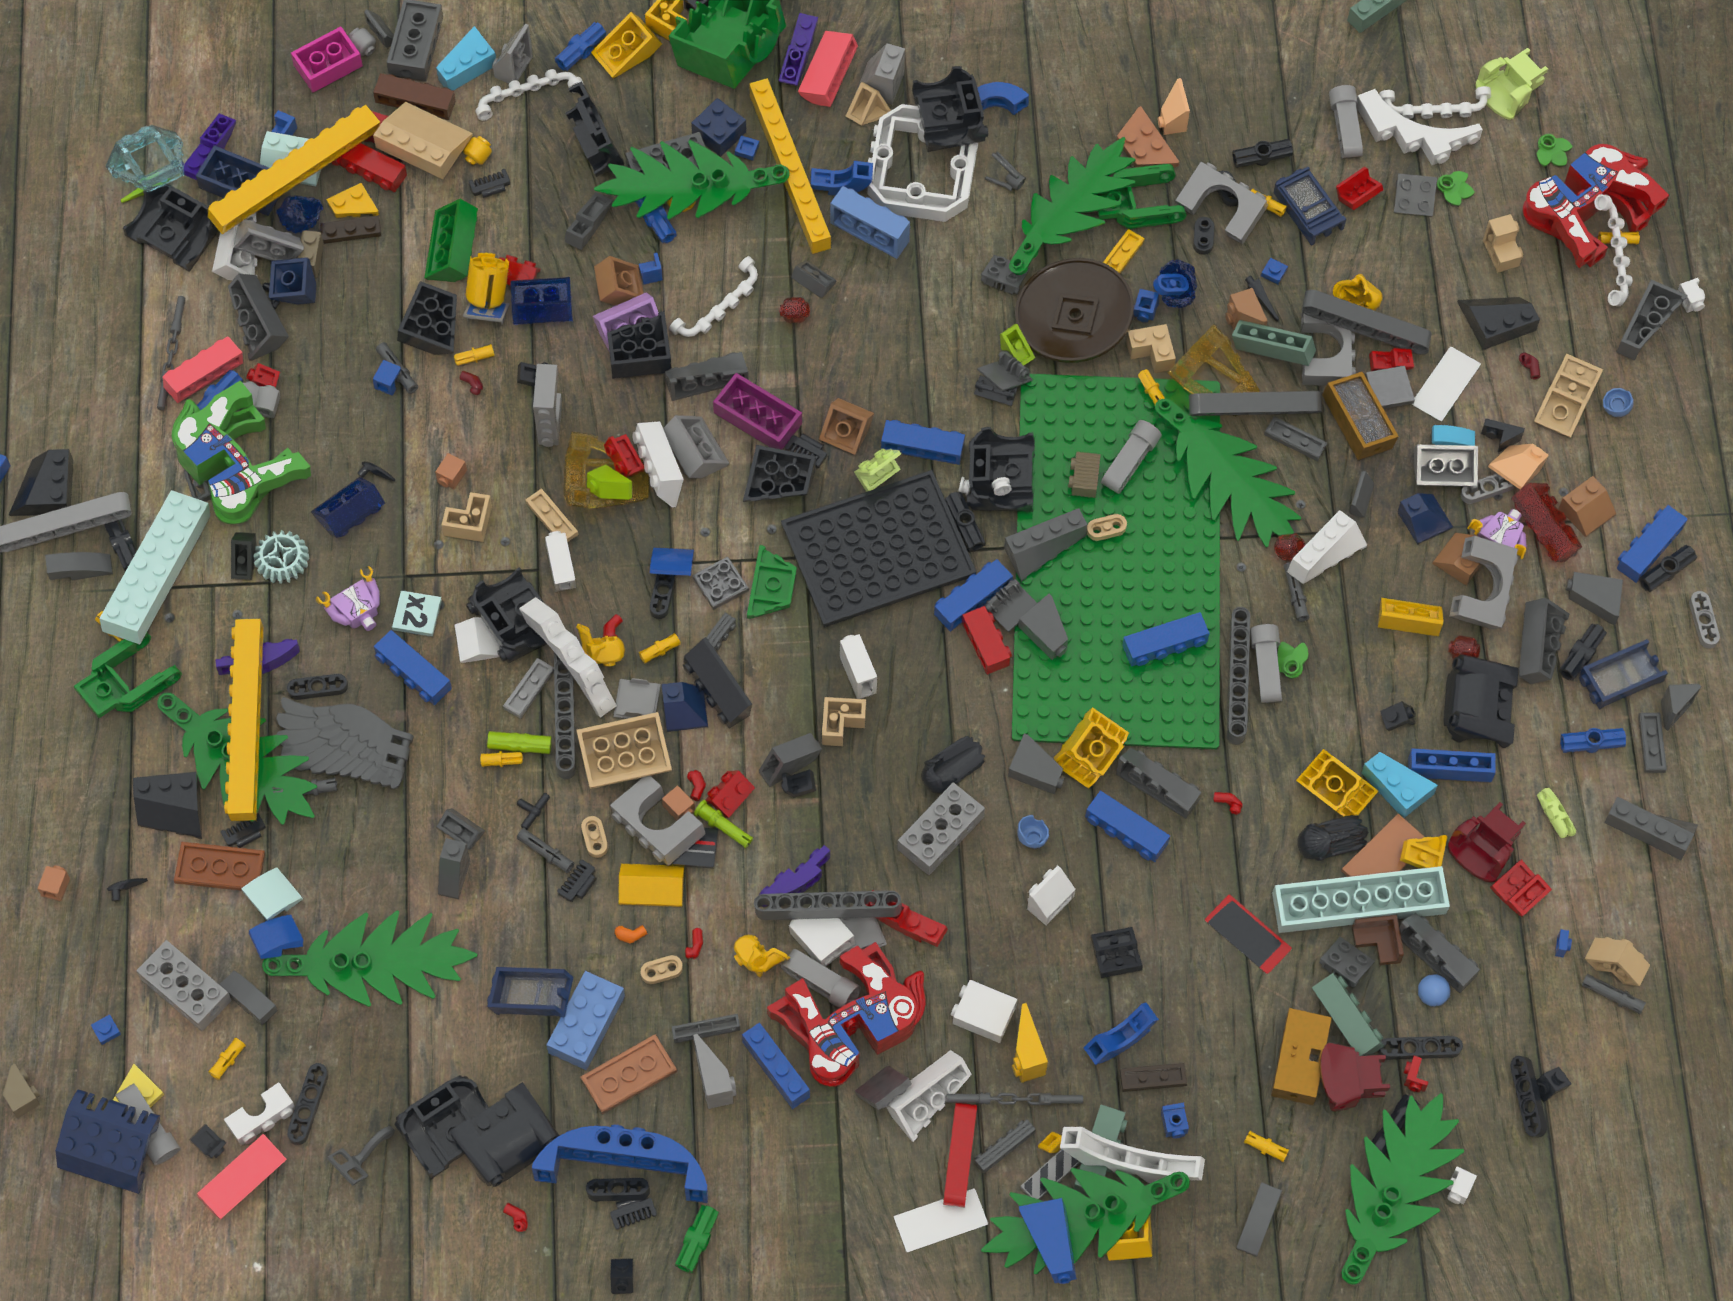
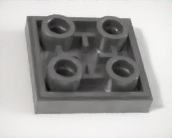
M1405 366L1366 372L1365 377L1383 409L1414 404L1415 399Z
M728 556L693 575L695 583L713 610L749 591L748 586Z
M887 1065L855 1090V1093L860 1099L880 1110L887 1107L896 1096L902 1095L912 1083L908 1077Z

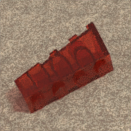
M1528 483L1511 498L1515 503L1514 506L1517 511L1523 514L1526 524L1534 530L1537 540L1546 547L1548 556L1555 562H1566L1582 548V545L1572 527L1565 524L1566 516L1564 512L1556 508L1555 505L1558 502L1555 496L1551 497L1549 495V485L1547 483Z

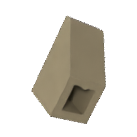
M13 1064L9 1071L3 1096L16 1117L19 1118L40 1105L37 1097L40 1095L34 1085L29 1087L26 1080L30 1078L24 1068L18 1069L16 1064Z

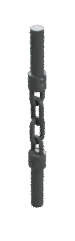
M178 296L174 319L170 328V333L173 335L167 343L166 351L169 356L168 361L163 365L161 374V388L157 409L159 410L165 409L168 394L163 387L162 376L167 372L165 371L166 366L167 368L171 366V370H174L172 357L177 353L179 344L176 336L181 333V320L186 299L184 296ZM171 342L176 343L174 352L172 349L169 351Z
M981 1092L978 1094H946V1102L990 1104L991 1100H995L1002 1105H1013L1017 1101H1027L1030 1105H1051V1103L1083 1104V1095L1030 1093L1027 1097H1017L1015 1093H999L997 1097H991L990 1092ZM1001 1096H1013L1011 1099L1014 1101L1000 1100H1003ZM1031 1096H1039V1102H1032L1033 1098Z

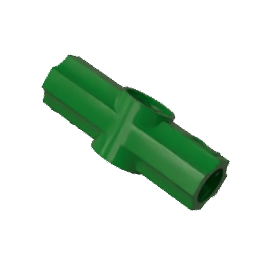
M702 1205L693 1225L688 1228L683 1241L684 1245L675 1263V1266L680 1270L693 1273L701 1253L706 1250L711 1238L710 1233L719 1215V1212L714 1208Z

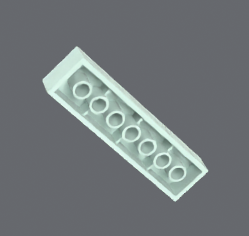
M172 490L170 491L99 618L103 632L141 644L210 518L208 502Z
M1442 866L1275 885L1272 892L1279 933L1353 925L1355 919L1397 915L1399 920L1406 919L1414 913L1423 917L1446 914L1450 907Z

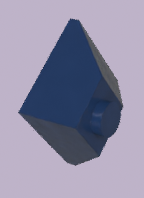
M308 257L271 261L269 299L297 305L315 303L316 281Z
M1418 493L1400 502L1397 512L1417 545L1453 528L1433 494Z
M684 682L661 684L667 732L708 727L703 690L700 692L695 685Z

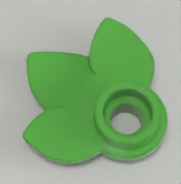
M1545 134L1538 140L1539 150L1537 152V159L1544 167L1550 162L1556 166H1566L1567 156L1565 152L1571 150L1573 146L1564 138H1555L1552 134Z
M1455 171L1451 175H1443L1437 180L1436 186L1438 190L1444 193L1445 200L1452 205L1460 206L1461 199L1469 198L1475 193L1472 187L1465 182L1468 178V173Z
M1285 642L1280 643L1278 648L1279 672L1284 673L1286 677L1291 679L1297 678L1302 674L1303 664L1307 661L1309 655L1305 643L1299 644L1295 649ZM1291 667H1297L1295 671H1290Z

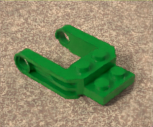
M1171 164L1122 169L1116 172L1113 177L1134 180L1135 184L1118 190L1094 194L1119 201L1122 204L1121 206L1096 211L1098 219L1116 218L1117 223L1128 229L1178 223L1187 216L1184 206L1163 205L1136 209L1131 187L1162 184L1174 180L1176 174Z
M148 633L145 634L141 644L123 639L94 658L91 675L74 685L75 691L98 718H101L114 708L117 711L133 712L181 678V671L174 665L162 673L158 672L129 691V687L115 672L114 667L149 644L151 636Z

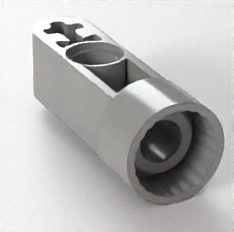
M1351 85L1337 86L1329 91L1331 109L1335 115L1341 157H1362L1363 146L1356 109L1358 106L1356 89Z
M1139 420L1130 432L1128 441L1103 476L1101 484L1119 494L1146 454L1154 449L1162 437L1161 432L1149 422Z
M1273 624L1257 625L1250 629L1251 647L1256 650L1261 703L1282 701L1277 656V647L1280 646L1279 628Z
M793 949L788 955L790 959L785 960L781 965L784 972L798 981L803 978L809 988L829 999V1002L838 1008L856 1000L860 994V985L847 977H841L797 949Z
M134 1083L115 1094L120 1103L128 1105V1109L130 1106L136 1108L132 1123L136 1124L143 1110L148 1111V1114L153 1113ZM159 1122L157 1131L151 1134L146 1153L154 1165H159L176 1155L181 1148L170 1132L166 1133Z

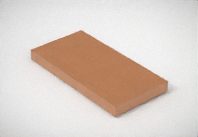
M1397 814L1341 871L1347 877L1401 871L1408 865L1400 861L1404 841L1415 838L1421 839L1424 836L1400 814Z
M655 1034L582 1075L581 1080L600 1112L604 1114L676 1073L677 1069Z

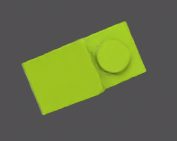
M1014 324L1000 334L1001 349L1008 351L1023 366L1036 358L1018 324Z

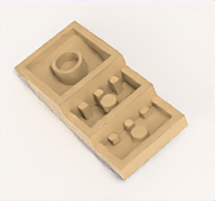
M1566 354L1534 422L1571 438L1603 369Z

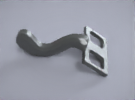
M387 1126L378 1131L366 1143L361 1152L355 1156H350L342 1148L329 1155L327 1160L353 1186L368 1177V1174L361 1168L362 1163L379 1143L394 1135L395 1129L392 1126ZM342 1154L347 1159V1162L340 1165L333 1157ZM356 1169L362 1177L354 1180L347 1172Z

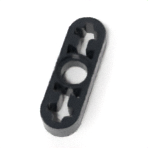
M664 574L656 575L650 602V614L652 617L663 619L667 616L676 575H668L667 580H664ZM661 586H666L669 592L662 595L657 590ZM660 600L662 601V609L660 612H656Z
M342 674L298 678L291 680L287 684L288 694L294 700L341 695L348 689L346 677ZM336 681H340L341 683L339 688H336L335 686ZM319 682L323 684V688L320 691L312 690V685ZM326 682H329L330 689H327ZM305 684H307L309 692H306ZM295 686L300 688L298 693L294 692Z
M608 1178L590 1180L586 1185V1192L588 1198L596 1202L644 1200L649 1196L650 1188L648 1181L644 1178ZM616 1186L624 1187L621 1193H613L612 1189ZM642 1186L641 1191L637 1192L638 1188ZM598 1187L599 1189L597 1193H593V1191H595V1188Z

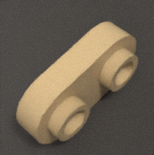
M1119 514L1094 519L1088 523L1087 535L1095 541L1120 536L1126 531L1127 521L1125 517ZM1118 525L1120 528L1116 529L1113 526ZM1094 530H1099L1100 533H1094Z
M589 816L581 824L582 833L589 855L599 858L607 853L608 844L601 820L595 816ZM590 827H595L596 830H595V831H589V828H590ZM595 846H600L601 849H600V850H595L594 847H595Z
M666 956L645 963L641 967V978L647 984L660 983L678 977L682 973L683 966L682 961L677 956ZM670 966L676 967L674 971H670L668 968ZM654 972L655 976L649 977L648 973Z

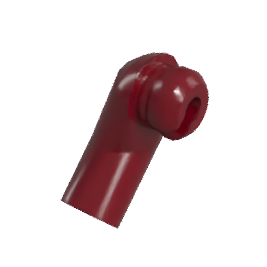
M1526 352L1521 353L1519 361L1530 370L1531 379H1539L1541 376L1538 360Z
M466 371L461 372L460 380L472 386L470 393L479 395L481 390H483L480 378Z

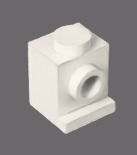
M1698 278L1684 282L1678 288L1679 292L1688 295L1682 302L1687 313L1691 311L1697 312L1705 307L1703 303L1705 294L1698 286Z
M1456 1167L1451 1178L1454 1183L1447 1187L1450 1190L1447 1199L1452 1203L1464 1205L1477 1176Z

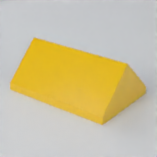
M1381 598L1378 619L1379 628L1439 637L1444 621L1442 607Z
M621 864L619 872V905L682 907L684 866Z

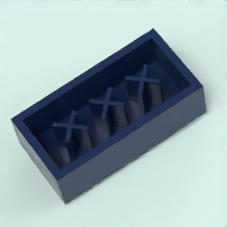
M214 145L196 174V179L200 189L225 198L228 192L231 190L236 191L246 180L251 181L261 170H267L269 167ZM279 197L257 212L269 216Z

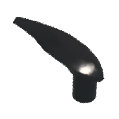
M362 462L363 467L357 472L361 478H364L370 471L376 476L395 482V478L388 472L370 462Z
M147 878L128 879L110 885L107 890L111 891L112 901L116 902L120 901L121 890H128L148 880Z

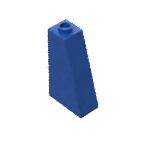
M1059 1198L1019 1206L1022 1218L1054 1282L1066 1284L1071 1280L1077 1279L1067 1212L1063 1199Z

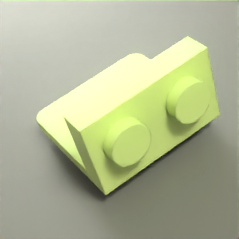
M883 448L874 454L875 457L870 461L866 460L858 466L859 469L854 473L866 492L875 489L901 470L894 460L901 455L899 450Z

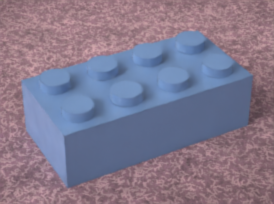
M842 186L830 203L831 224L897 259L909 243L910 221L907 218L891 212L885 206L874 203L868 197L865 198L859 195L855 190Z
M585 971L567 1005L565 1017L560 1018L546 1045L548 1053L587 1071L625 997L624 988Z

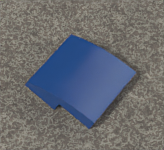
M653 548L650 574L691 576L694 550Z
M292 915L265 921L249 930L251 940L261 959L282 956V949L303 947V938Z

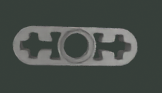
M1494 474L1478 480L1477 486H1463L1460 496L1463 502L1473 504L1511 491L1515 486L1511 483L1503 482L1504 478L1502 476ZM1486 483L1492 484L1494 490L1486 491L1483 485ZM1467 491H1470V493L1475 492L1473 497H1471L1470 494H1467Z
M1697 591L1691 596L1689 605L1700 644L1705 648L1711 649L1717 645L1720 634L1709 596L1703 591ZM1697 598H1699L1700 601H1703L1701 607L1699 602H1695ZM1707 616L1710 619V623H1701L1699 617ZM1708 633L1710 638H1714L1712 642L1709 639H1705Z

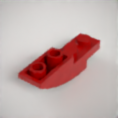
M892 901L889 902L887 905L894 906L897 903ZM868 902L866 904V906L869 907L875 905L874 902ZM903 903L899 915L895 917H875L889 927L920 943L923 940L938 947L948 930L947 926L910 910L909 906Z

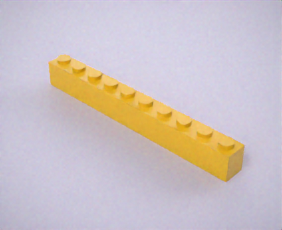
M767 78L749 83L750 98L776 164L786 166L790 172V176L784 184L811 252L815 254L831 249L830 233L769 80Z
M366 105L361 108H355L348 117L340 118L330 129L325 128L320 132L319 136L314 139H308L304 146L299 149H293L283 160L278 159L275 161L271 168L261 170L251 181L246 180L236 191L231 190L225 195L224 199L213 202L208 208V218L221 234H224L372 136L379 128L380 121Z
M261 619L235 620V627H232V639H235L234 646H231V658L234 659V665L230 666V676L233 678V684L229 686L232 704H229L228 707L229 716H231V723H228V735L231 736V741L227 743V754L230 755V762L226 763V773L229 775V782L225 783L228 801H225L224 805L225 814H228L231 821L257 819L264 629Z

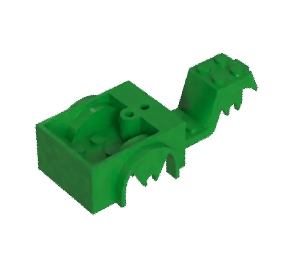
M709 0L708 7L696 1V10L694 11V9L690 8L688 24L686 19L677 16L675 18L677 26L668 37L679 67L735 89L756 63L763 61L771 53L778 36L786 27V22L779 0Z

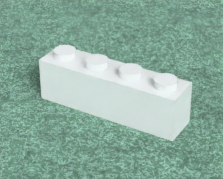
M256 213L245 220L256 222ZM239 224L224 234L220 232L212 272L227 280H233L238 274L255 275V267L257 266V258H255L254 254L234 248L236 230Z
M661 422L637 423L636 430L633 432V442L637 444L639 457L643 459L645 472L649 474L650 485L654 487L658 497L671 507H676L683 477Z
M1339 510L1292 559L1287 572L1304 584L1323 573L1325 569L1337 565L1344 558H1349L1354 552L1366 548L1367 543L1357 523Z
M950 1050L910 1080L912 1084L902 1095L896 1096L891 1100L886 1108L909 1139L914 1142L918 1137L917 1133L923 1127L926 1128L931 1122L930 1118L937 1110L941 1111L945 1106L946 1094H955L972 1074L963 1058Z

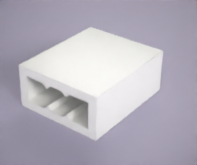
M561 531L551 532L549 536L545 537L555 591L576 588L566 533H561Z
M860 634L844 637L843 640H840V659L856 698L862 699L876 694L877 675Z
M839 918L792 919L789 924L790 934L813 960L825 967L855 945L854 935Z
M969 980L968 985H963L959 997L962 999L959 1005L955 1004L952 1009L953 1024L1001 1043L1017 1006V999Z

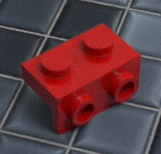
M1363 167L1336 186L1339 201L1355 210L1382 192L1383 185L1371 178L1368 168Z
M506 255V259L509 261L506 284L532 291L537 272H540L541 268L536 267L534 262L525 260L524 263L517 261V257ZM499 257V259L505 261V257Z
M626 434L617 438L613 436L608 438L604 444L605 452L613 461L617 472L628 478L644 471V465Z
M739 770L727 771L721 777L722 781L719 785L712 787L708 791V797L705 799L707 804H712L717 810H720L725 818H729L755 789Z

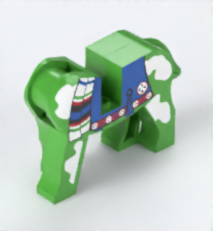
M241 380L215 395L202 410L199 409L193 400L187 399L172 429V441L176 448L177 459L180 465L199 485L203 484L204 481H209L215 516L227 524H240L248 521L262 499L271 490L282 487L293 480L311 477L310 465L299 452L292 453L289 448H286L273 460L254 466L251 465L244 451L234 440L247 433L261 432L266 429L264 417L253 405L252 394Z

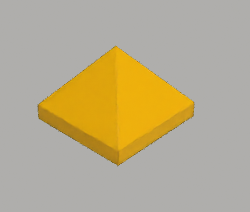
M1051 1132L1038 1145V1148L1048 1153H1058L1061 1149L1062 1135Z

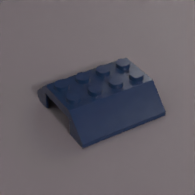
M78 1089L66 1110L55 1150L57 1168L139 1194L145 1172L141 1171L151 1134L158 1129L160 1115L148 1114V1111L143 1110L135 1124L131 1122L136 1113L135 1107L130 1106L128 1109L126 1104L114 1100L108 1101L107 1098L102 1097L96 1109L92 1110L91 1107L95 1101V1094L90 1093L88 1095V1092Z

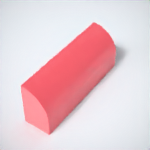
M825 31L798 90V93L805 100L816 105L831 107L858 47L853 34Z
M262 1134L202 1188L196 1196L216 1217L222 1219L287 1159Z

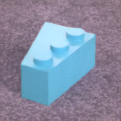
M475 26L436 67L438 80L443 87L455 90L492 69L496 54Z
M1381 752L1364 764L1361 773L1403 818L1432 797L1438 786Z

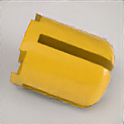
M478 253V257L474 258L470 256L465 294L470 304L483 309L486 302H488V309L502 305L505 298L509 261L506 258L505 261L495 258L496 254Z

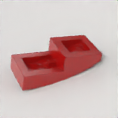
M1393 348L1391 352L1371 351L1369 354L1371 371L1405 366L1406 370L1414 368L1412 349Z

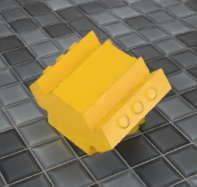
M1092 707L1076 726L1069 739L1062 745L1060 752L1054 756V760L1063 768L1065 773L1089 789L1100 776L1105 774L1123 749V744L1127 740L1129 732Z
M1324 749L1296 780L1343 817L1359 815L1379 792Z

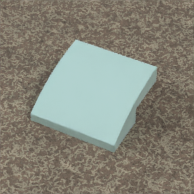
M278 868L262 874L241 888L243 893L267 921L273 919L283 910L287 912L303 900L301 895Z

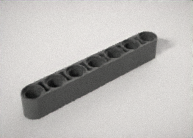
M1307 290L1305 292L1302 312L1307 316L1402 349H1412V352L1423 355L1429 352L1432 333L1425 328L1317 290Z
M1321 392L1190 394L1189 411L1190 416L1314 414L1322 412Z
M1245 607L1235 608L1230 620L1227 739L1234 745H1239L1245 740L1248 723L1250 612ZM1241 617L1244 621H1238L1236 618ZM1242 636L1244 639L1238 640L1235 637ZM1239 654L1242 655L1244 658L1238 659L1234 655ZM1239 673L1243 675V677L1238 678L1234 674ZM1240 692L1243 696L1238 697L1233 693ZM1239 711L1242 715L1237 716L1233 712ZM1239 730L1242 734L1236 735L1232 731Z
M554 652L556 767L561 778L570 779L576 772L574 677L569 671L564 674L560 673L562 669L567 668ZM562 688L569 689L567 692H560ZM562 707L570 708L565 712L560 710ZM563 726H569V727H570V728H569L568 730H566V731L561 730V727H563ZM563 745L571 746L567 750L561 749ZM564 764L571 765L568 769L561 768Z
M896 891L760 894L754 899L755 913L761 920L895 917L902 910L901 896ZM892 901L897 903L894 906L887 905L889 902ZM868 902H874V903H875L874 906H871V907L866 906V904H867ZM826 903H831V904H833V905H832L831 907H829V908H826V907L823 906V905H825ZM846 903L854 904L852 907L844 906ZM784 904L790 905V907L786 909L781 908V906ZM804 904L811 905L809 908H803L802 906ZM762 905H768V906H769V907L766 908V909H760V908H759V907L762 906Z

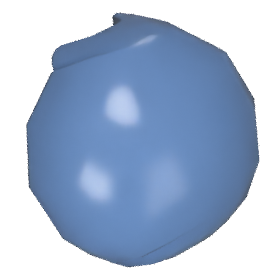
M1613 388L1605 394L1603 407L1609 415L1623 417L1632 410L1634 399L1630 391L1622 388Z
M1033 815L1023 817L1018 823L1017 837L1026 847L1040 848L1045 845L1049 838V829L1043 820H1036Z
M1438 974L1427 975L1418 985V996L1428 1006H1441L1450 997L1449 983Z

